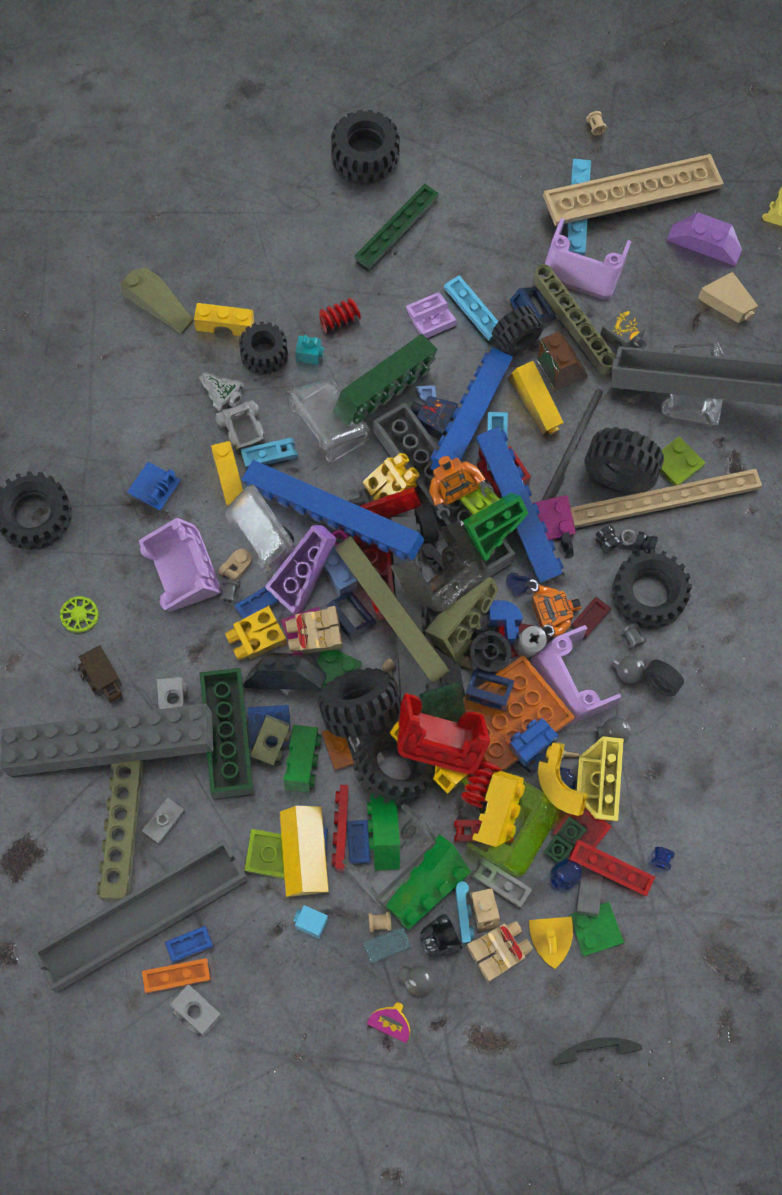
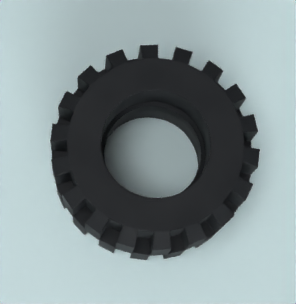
M523 306L512 310L502 317L493 328L492 337L504 353L513 355L530 347L542 334L544 325L531 307Z
M264 321L258 325L253 323L251 328L249 326L245 328L246 332H242L239 339L241 359L246 368H251L254 373L259 371V374L263 375L264 372L271 374L272 370L276 372L279 370V366L283 367L288 354L287 339L284 336V331L282 329L279 330V326L276 324L272 326L271 322L264 324ZM260 344L273 346L268 352L254 350Z

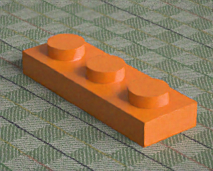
M207 958L142 971L145 994L183 987L188 984L193 985L211 981Z

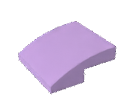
M439 292L406 306V310L416 329L426 338L457 325L455 317L448 309L447 302Z

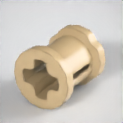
M594 111L586 117L587 122L592 127L591 132L594 136L601 135L606 131L607 126L602 121V113L600 111Z
M390 911L379 915L368 913L370 933L380 929L391 931Z

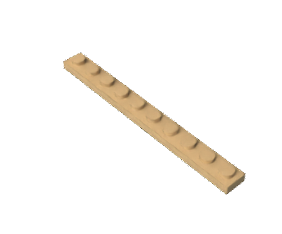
M757 469L575 506L571 507L574 527L578 528L761 489L762 484Z

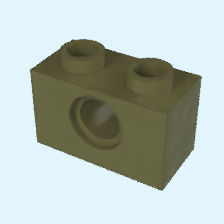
M266 714L250 756L274 765L276 760L280 761L284 749H281L283 741L288 742L292 730H289L290 723ZM269 736H275L278 742L275 745H269L266 739Z

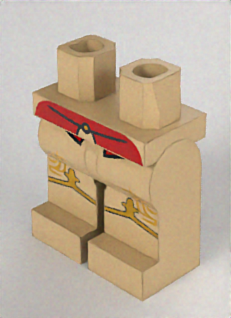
M335 606L327 607L325 610L296 614V618L285 621L287 632H298L299 637L288 640L291 652L301 651L303 654L343 648L338 611Z
M517 921L508 925L504 923L479 939L468 943L466 946L476 964L479 963L478 967L488 983L522 962L525 956L533 950L528 939L517 944L513 938L522 933V929ZM495 953V955H493L492 957L488 958L487 960H484V959H486L487 957H489L490 955H492V954Z

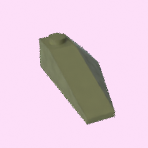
M149 269L132 270L120 283L124 297L180 334L193 322L192 317L161 277Z
M488 577L440 613L425 631L432 643L457 663L469 649L472 643L470 638L474 630H479L481 626L479 623L483 613L488 612L499 591L493 578Z

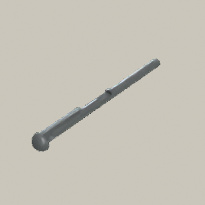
M601 389L595 390L542 500L556 497L565 478L563 473L573 455L575 447H578L580 438L602 396L603 391Z

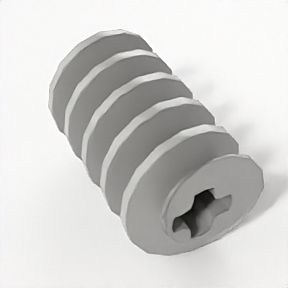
M537 626L526 628L519 634L518 639L513 644L515 653L519 656L524 655L526 658L532 657L545 647L547 642L546 634Z

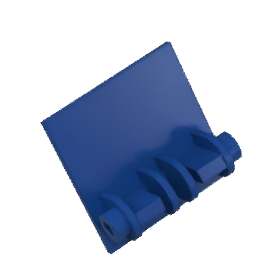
M147 462L127 493L161 511L181 479L174 476L175 472L168 469V471H165Z
M289 705L247 707L250 748L254 746L266 714L290 723ZM291 734L288 742L283 741L282 746L290 745ZM269 736L266 742L269 745H275L278 739L275 736Z

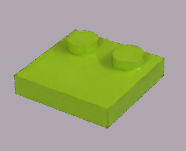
M680 436L662 449L664 463L660 472L673 486L684 483L705 465L700 456Z
M251 829L244 872L285 879L281 834Z

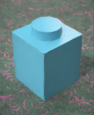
M304 905L302 910H297L293 921L296 922V929L319 939L328 920V915Z

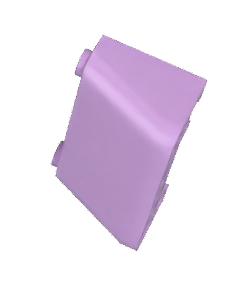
M175 518L138 540L141 546V554L145 558L153 560L165 590V593L160 596V605L165 611L172 612L221 593L220 583L200 532L195 525Z

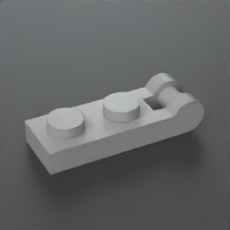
M481 858L478 862L479 866L476 871H472L470 877L489 889L492 888L495 893L521 908L532 889L488 860ZM486 870L491 872L489 878L483 875Z

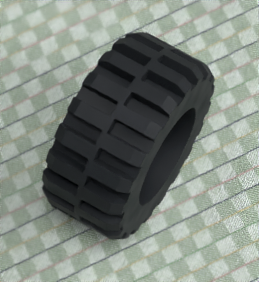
M357 110V113H348L347 117L343 116L339 123L335 124L331 134V155L339 172H343L344 176L352 177V180L355 181L363 180V182H368V180L372 179L376 181L379 180V177L384 178L388 175V172H392L398 163L400 135L395 123H391V119L387 116L383 117L382 113H374L373 110ZM367 139L375 141L380 147L372 152H359L350 145L358 140Z
M608 427L598 431L593 436L584 459L587 472L597 482L603 483L604 486L611 487L616 491H624V493L633 492L634 494L647 492L655 486L664 463V455L656 442L651 441L649 437L643 436L637 431L633 432L626 428L619 429V427H613L612 429Z
M378 668L356 669L353 672H346L342 676H337L321 689L318 696V705L326 729L337 737L359 738V736L363 735L364 737L369 736L373 732L377 733L382 728L388 727L391 722H394L400 713L401 701L394 678L388 672Z

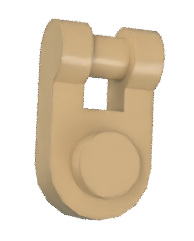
M246 549L236 550L222 564L218 573L222 576H227L229 580L238 582L252 563L250 552ZM234 566L237 570L232 571L231 568Z

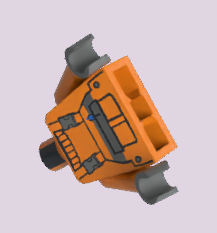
M443 456L439 459L440 466L433 471L434 478L431 480L429 490L434 505L438 507L436 515L440 519H442L440 515L442 510L446 511L448 517L450 516V511L443 506V503L446 506L478 489V485L481 486L482 495L485 497L487 495L483 492L484 488L489 487L493 492L492 486L485 483L486 479L475 465L466 461L461 462L459 458L451 460L449 456Z
M535 580L526 582L524 585L530 588L526 590V594L534 593L530 602L538 625L546 634V640L550 637L564 634L572 622V612L581 610L579 599L576 598L568 601L564 591L538 585Z

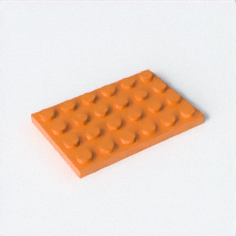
M524 655L495 674L515 681L505 712L467 701L463 697L437 716L438 718L458 723L462 714L466 712L483 714L490 744L482 760L493 763L502 772L518 761V758L509 749L511 737L517 732L522 734L526 731V726L534 719L539 721L541 718H544L555 732H558L575 718ZM486 681L477 688L505 696L508 687ZM468 774L465 779L468 781V778L472 775Z

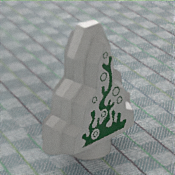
M204 372L199 377L203 387L209 391V398L213 401V406L219 412L226 409L229 405L235 407L242 398L240 392L244 386L243 382L237 379L231 380L227 377L219 378L214 374Z

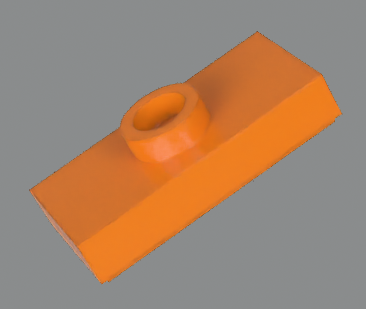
M328 730L321 731L334 771L354 765L346 738L337 737Z

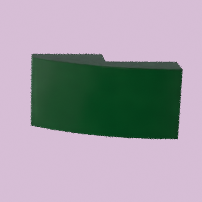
M569 816L544 852L562 864L574 848L576 841L587 830V827L572 816Z

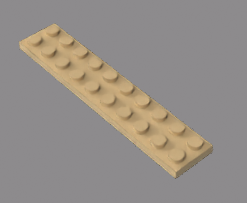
M711 154L547 190L544 191L543 197L554 225L557 226L561 218L564 219L563 224L719 189L722 188L724 183Z

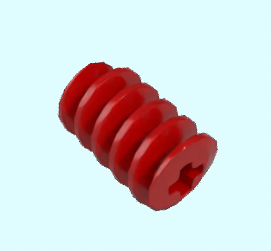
M348 298L347 302L341 301L340 306L335 303L333 308L328 306L326 311L324 309L319 310L320 323L325 333H327L328 326L332 331L334 330V324L340 328L341 321L348 325V318L352 322H355L354 316H357L359 320L361 319L360 311L351 298Z
M482 760L479 768L471 773L472 776L468 778L469 784L465 785L464 789L466 792H462L461 798L468 804L483 808V805L480 803L488 802L485 801L486 797H484V794H487V787L490 785L493 772H499L501 769L489 761Z

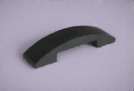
M613 1037L595 1038L580 1042L566 1049L552 1062L553 1065L577 1061L576 1052L616 1046L618 1055L643 1050L641 1044L627 1039Z

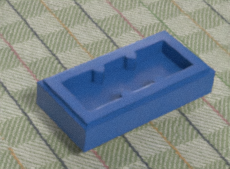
M263 587L235 604V608L242 619L267 606L271 608L280 603V601Z
M368 820L347 821L349 864L371 863Z
M206 926L165 942L172 963L213 947Z

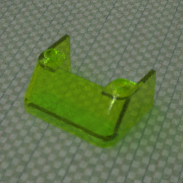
M523 781L525 790L521 801L524 806L531 809V812L512 845L508 846L503 843L497 847L490 846L486 853L470 842L466 844V849L488 860L513 877H521L527 872L560 813V809L553 805L542 791L526 781Z

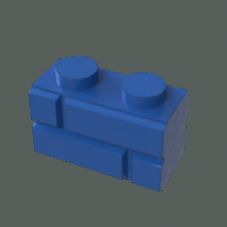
M541 718L539 721L534 719L526 726V731L522 734L517 732L510 739L509 749L525 767L544 753L549 746H552V743L558 741L557 733L544 718Z

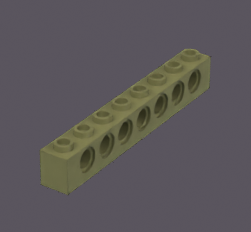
M144 760L111 764L114 775L109 780V790H112L111 798L107 799L106 805L107 811H109V818L105 819L104 831H107L106 840L103 839L102 841L104 861H100L99 873L102 874L101 882L97 884V895H100L99 898L102 901L117 902L129 895ZM123 771H131L128 778H121ZM128 791L129 794L126 798H118L120 792ZM120 811H125L126 816L124 819H116V815ZM117 832H123L124 837L121 840H114V835ZM121 853L122 857L119 861H111L113 854ZM112 874H119V880L116 883H109V878Z

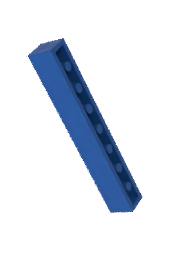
M492 347L489 354H484L481 360L483 366H478L474 374L477 377L476 380L471 379L467 387L469 393H464L460 404H462L461 408L457 407L452 416L455 418L454 422L449 421L445 430L448 433L446 436L442 435L438 446H440L439 451L435 449L430 458L433 461L430 469L438 468L440 466L439 459L443 456H449L451 460L459 458L461 461L509 367L512 356Z
M498 426L476 436L501 497L503 498L511 492L521 496L529 513L515 529L538 582L541 583L562 574L561 569H564L561 559H556L553 551L556 548L552 539H547L545 534L548 532L544 521L540 522L537 516L540 514L537 504H532L529 496H532L528 484L525 486L521 479L524 477L520 466L516 467L513 461L516 459L513 449H508L506 445L508 438L505 431H500Z

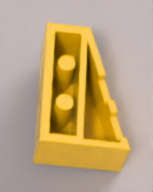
M502 771L492 775L485 801H488L485 814L480 813L479 820L482 821L479 833H474L472 840L497 847L514 837L516 832L514 823L520 813V805L518 804L525 790V785H523L524 778Z

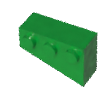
M511 492L462 521L461 524L477 556L487 561L494 549L503 543L502 540L510 532H513L529 513L521 496Z
M293 724L289 756L286 761L287 769L283 777L285 790L310 793V787L315 786L316 774H313V767L318 766L319 754H315L316 746L320 747L322 734H318V727Z
M371 794V802H367V815L372 816V819H368V832L373 833V837H369V848L374 850L375 871L400 869L397 805H395L394 800H390L387 804L383 802V797L378 796L375 799L372 797L373 794Z

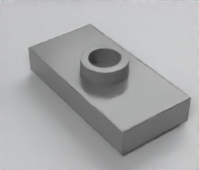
M167 797L143 828L142 833L157 844H160L185 810Z

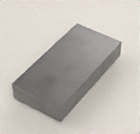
M581 873L577 914L598 917L602 875Z

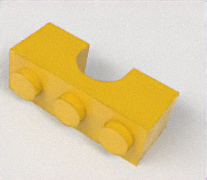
M197 303L194 315L196 331L214 333L215 327L222 326L229 328L233 335L241 336L242 332H246L245 328L248 326L251 328L254 323V314L251 309Z

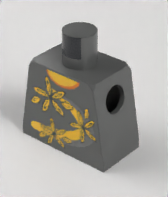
M629 306L602 326L600 336L617 348L619 346H633L634 348L644 349L647 346L642 340L645 327Z

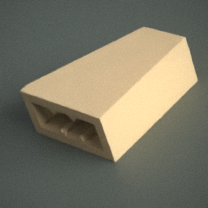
M733 272L703 287L698 297L702 302L737 323L752 319L758 307L757 303Z

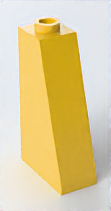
M534 361L516 368L508 379L541 433L548 432L550 435L559 431V426L564 422Z

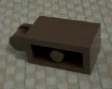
M101 645L78 656L81 661L78 666L83 675L88 674L91 680L87 682L93 692L97 691L100 696L105 694L110 703L123 696L118 688L122 683ZM113 689L116 690V691H114V692L108 694L109 691H111V690H113Z

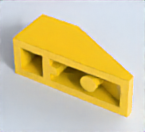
M230 441L211 445L227 507L246 502Z

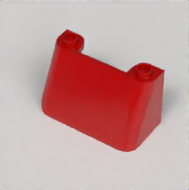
M405 693L400 706L397 741L399 754L408 759L464 774L475 772L479 768L490 744L483 714L466 712L462 714L458 723L420 713L422 703L419 697Z

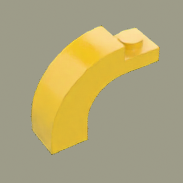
M554 742L547 749L546 758H549L548 761H539L538 775L541 788L549 801L560 810L577 816L583 815L588 794L575 791L563 782L560 776V763L565 744Z

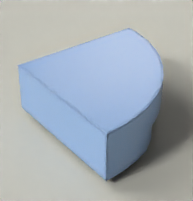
M416 386L417 395L423 402L426 401L428 396L436 397L435 386Z

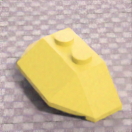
M603 736L579 756L576 791L588 794L585 808L596 819L618 821L624 741L621 738Z

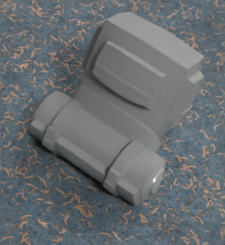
M253 400L216 413L215 420L221 428L227 427L230 442L237 450L250 447L264 440L263 436L265 433L262 424L255 418V415L259 412L258 405Z

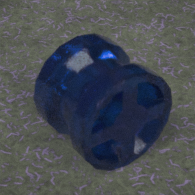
M655 847L653 851L655 856L651 859L650 864L661 870H671L672 865L670 862L674 858L675 853L667 848Z

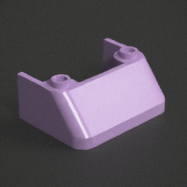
M561 218L552 239L545 264L552 268L566 288L602 300L610 299L625 264L631 241H627L622 255L610 253L605 257L604 262L568 251L570 241L567 237L561 235L564 219Z
M586 625L555 637L542 650L533 655L530 660L531 665L575 716L574 720L567 724L566 727L616 707L621 699L620 693L601 701L593 690L578 692L561 658L571 652L572 643L583 639L587 630Z

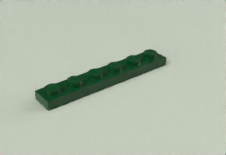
M424 183L357 252L355 260L370 269L437 200L439 193Z

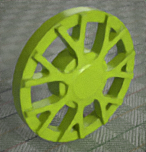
M73 597L63 604L60 610V619L67 630L74 633H83L90 630L96 624L98 609L95 603L87 597ZM77 601H83V605L77 606ZM70 603L74 606L72 610L67 608ZM91 604L93 608L86 611L85 607ZM71 613L70 618L64 619V614ZM88 614L95 615L94 619H87ZM72 620L76 622L74 628L69 626ZM85 621L87 627L81 628L80 623Z

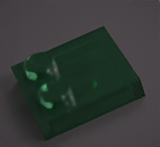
M459 682L419 694V699L422 703L421 710L424 714L457 723L462 714L465 713L462 689Z

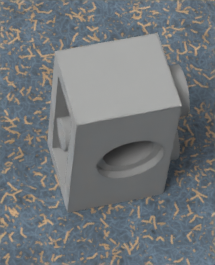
M182 677L157 679L159 709L189 705L185 703V696H188L187 683L184 684ZM172 697L179 698L175 704L168 703Z
M189 984L170 1004L174 1008L172 1013L180 1021L185 1018L190 1023L188 1028L196 1036L199 1033L205 1036L222 1017ZM194 1006L200 1007L201 1010L196 1018L189 1016V1011Z

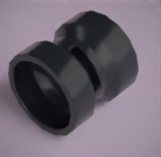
M612 525L606 526L596 533V537L602 542V548L605 552H610L622 544L621 539L615 535V529Z
M639 531L633 550H644L646 553H649L650 549H655L658 537L646 536L644 532Z

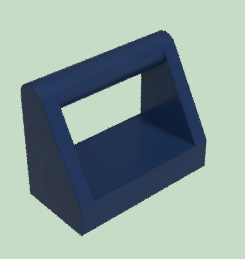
M537 287L519 288L510 299L514 309L523 306L531 307L542 324L556 319L552 308ZM535 295L546 314H539L530 298L531 296Z
M353 592L338 597L327 604V607H336L340 628L350 641L377 623ZM350 601L366 622L354 627L339 607Z
M475 669L466 691L465 700L505 712L515 681ZM479 678L508 687L505 696L474 688L476 679Z

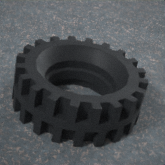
M27 471V476L21 477L20 473L16 474L17 479L14 481L8 478L5 481L7 486L5 488L0 486V533L5 537L6 541L9 543L13 542L17 548L25 546L27 550H32V546H37L40 550L43 549L42 544L48 543L51 546L54 544L52 541L54 538L61 539L63 537L61 533L63 529L68 530L69 528L68 520L72 519L70 513L72 509L66 492L59 481L56 483L50 475L46 478L43 472H38L37 476H33L31 471ZM39 497L48 501L51 513L46 522L40 526L27 528L21 526L15 520L16 508L24 500Z
M650 549L649 553L640 550L638 555L634 556L631 554L626 562H622L612 585L613 600L616 599V609L623 611L622 617L624 619L626 617L632 619L631 624L638 622L642 624V628L647 629L648 625H653L654 629H658L662 624L666 627L672 620L676 621L684 611L691 596L692 584H689L690 574H685L684 572L685 565L683 563L678 565L676 563L677 557L674 555L670 559L666 557V551L656 554L655 549ZM651 574L664 580L669 589V596L666 602L655 607L639 602L633 593V583L638 577Z
M390 723L388 727L382 728L381 731L373 732L369 736L364 737L356 749L357 752L353 760L357 762L353 768L354 771L360 772L356 777L358 782L364 781L365 786L363 789L365 791L372 790L374 792L372 797L375 799L381 796L384 798L383 802L387 804L390 800H394L395 805H400L403 800L408 804L414 798H419L433 781L435 766L405 758L411 770V774L407 779L398 780L386 775L380 769L377 762L378 753L383 750H390L399 754L397 740L390 734L394 727Z

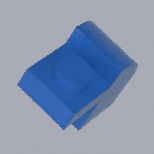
M493 600L487 612L488 627L504 626V638L510 646H513L515 640L519 637L518 626L522 623V614L518 607L511 602Z

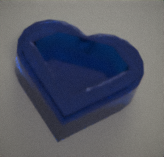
M510 573L506 578V585L513 597L516 598L530 589L529 586L524 584L531 579L528 576Z

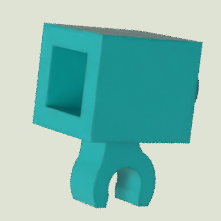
M307 335L299 336L295 350L296 361L318 365L319 358H323L324 355L321 339L307 337Z

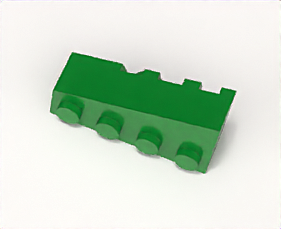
M440 834L435 839L436 844L431 850L428 849L423 855L425 858L418 868L414 867L410 872L409 880L401 884L386 904L394 918L408 930L471 873V870L455 846Z

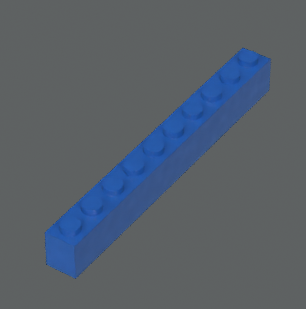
M252 460L241 479L249 491L253 493L258 491L268 500L276 499L280 505L286 508L291 506L302 515L307 513L317 522L325 521L329 527L335 530L340 528L348 536L351 535V537L356 535L368 545L376 544L380 550L386 553L391 551L402 560L407 558L413 561L424 542L419 532L258 461Z

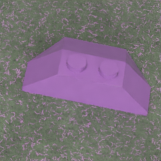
M698 212L673 224L666 240L736 266L742 251L731 224Z

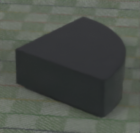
M569 532L563 533L559 543L565 557H573L574 551Z

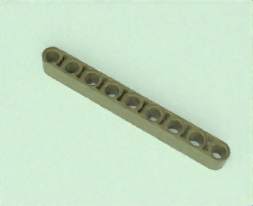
M351 535L334 547L430 681L435 683L450 670Z

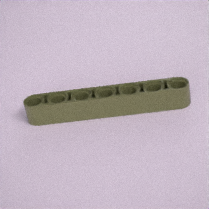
M546 264L539 265L535 270L533 278L535 286L596 370L602 375L610 374L616 359L614 353L552 268ZM606 361L610 365H605L603 362Z

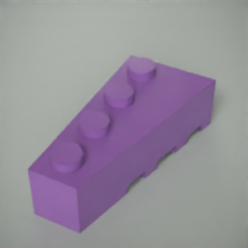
M313 525L265 586L293 614L304 611L336 538L322 525Z

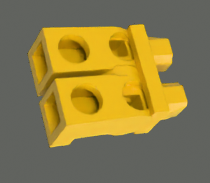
M399 453L394 458H387L384 463L362 482L371 496H374V500L417 486L415 481L420 474L415 468L406 470L404 466L409 462L406 454Z
M269 606L242 619L240 622L234 623V628L225 633L230 645L239 640L242 643V646L233 649L238 661L249 658L251 661L270 650L287 645L286 638Z

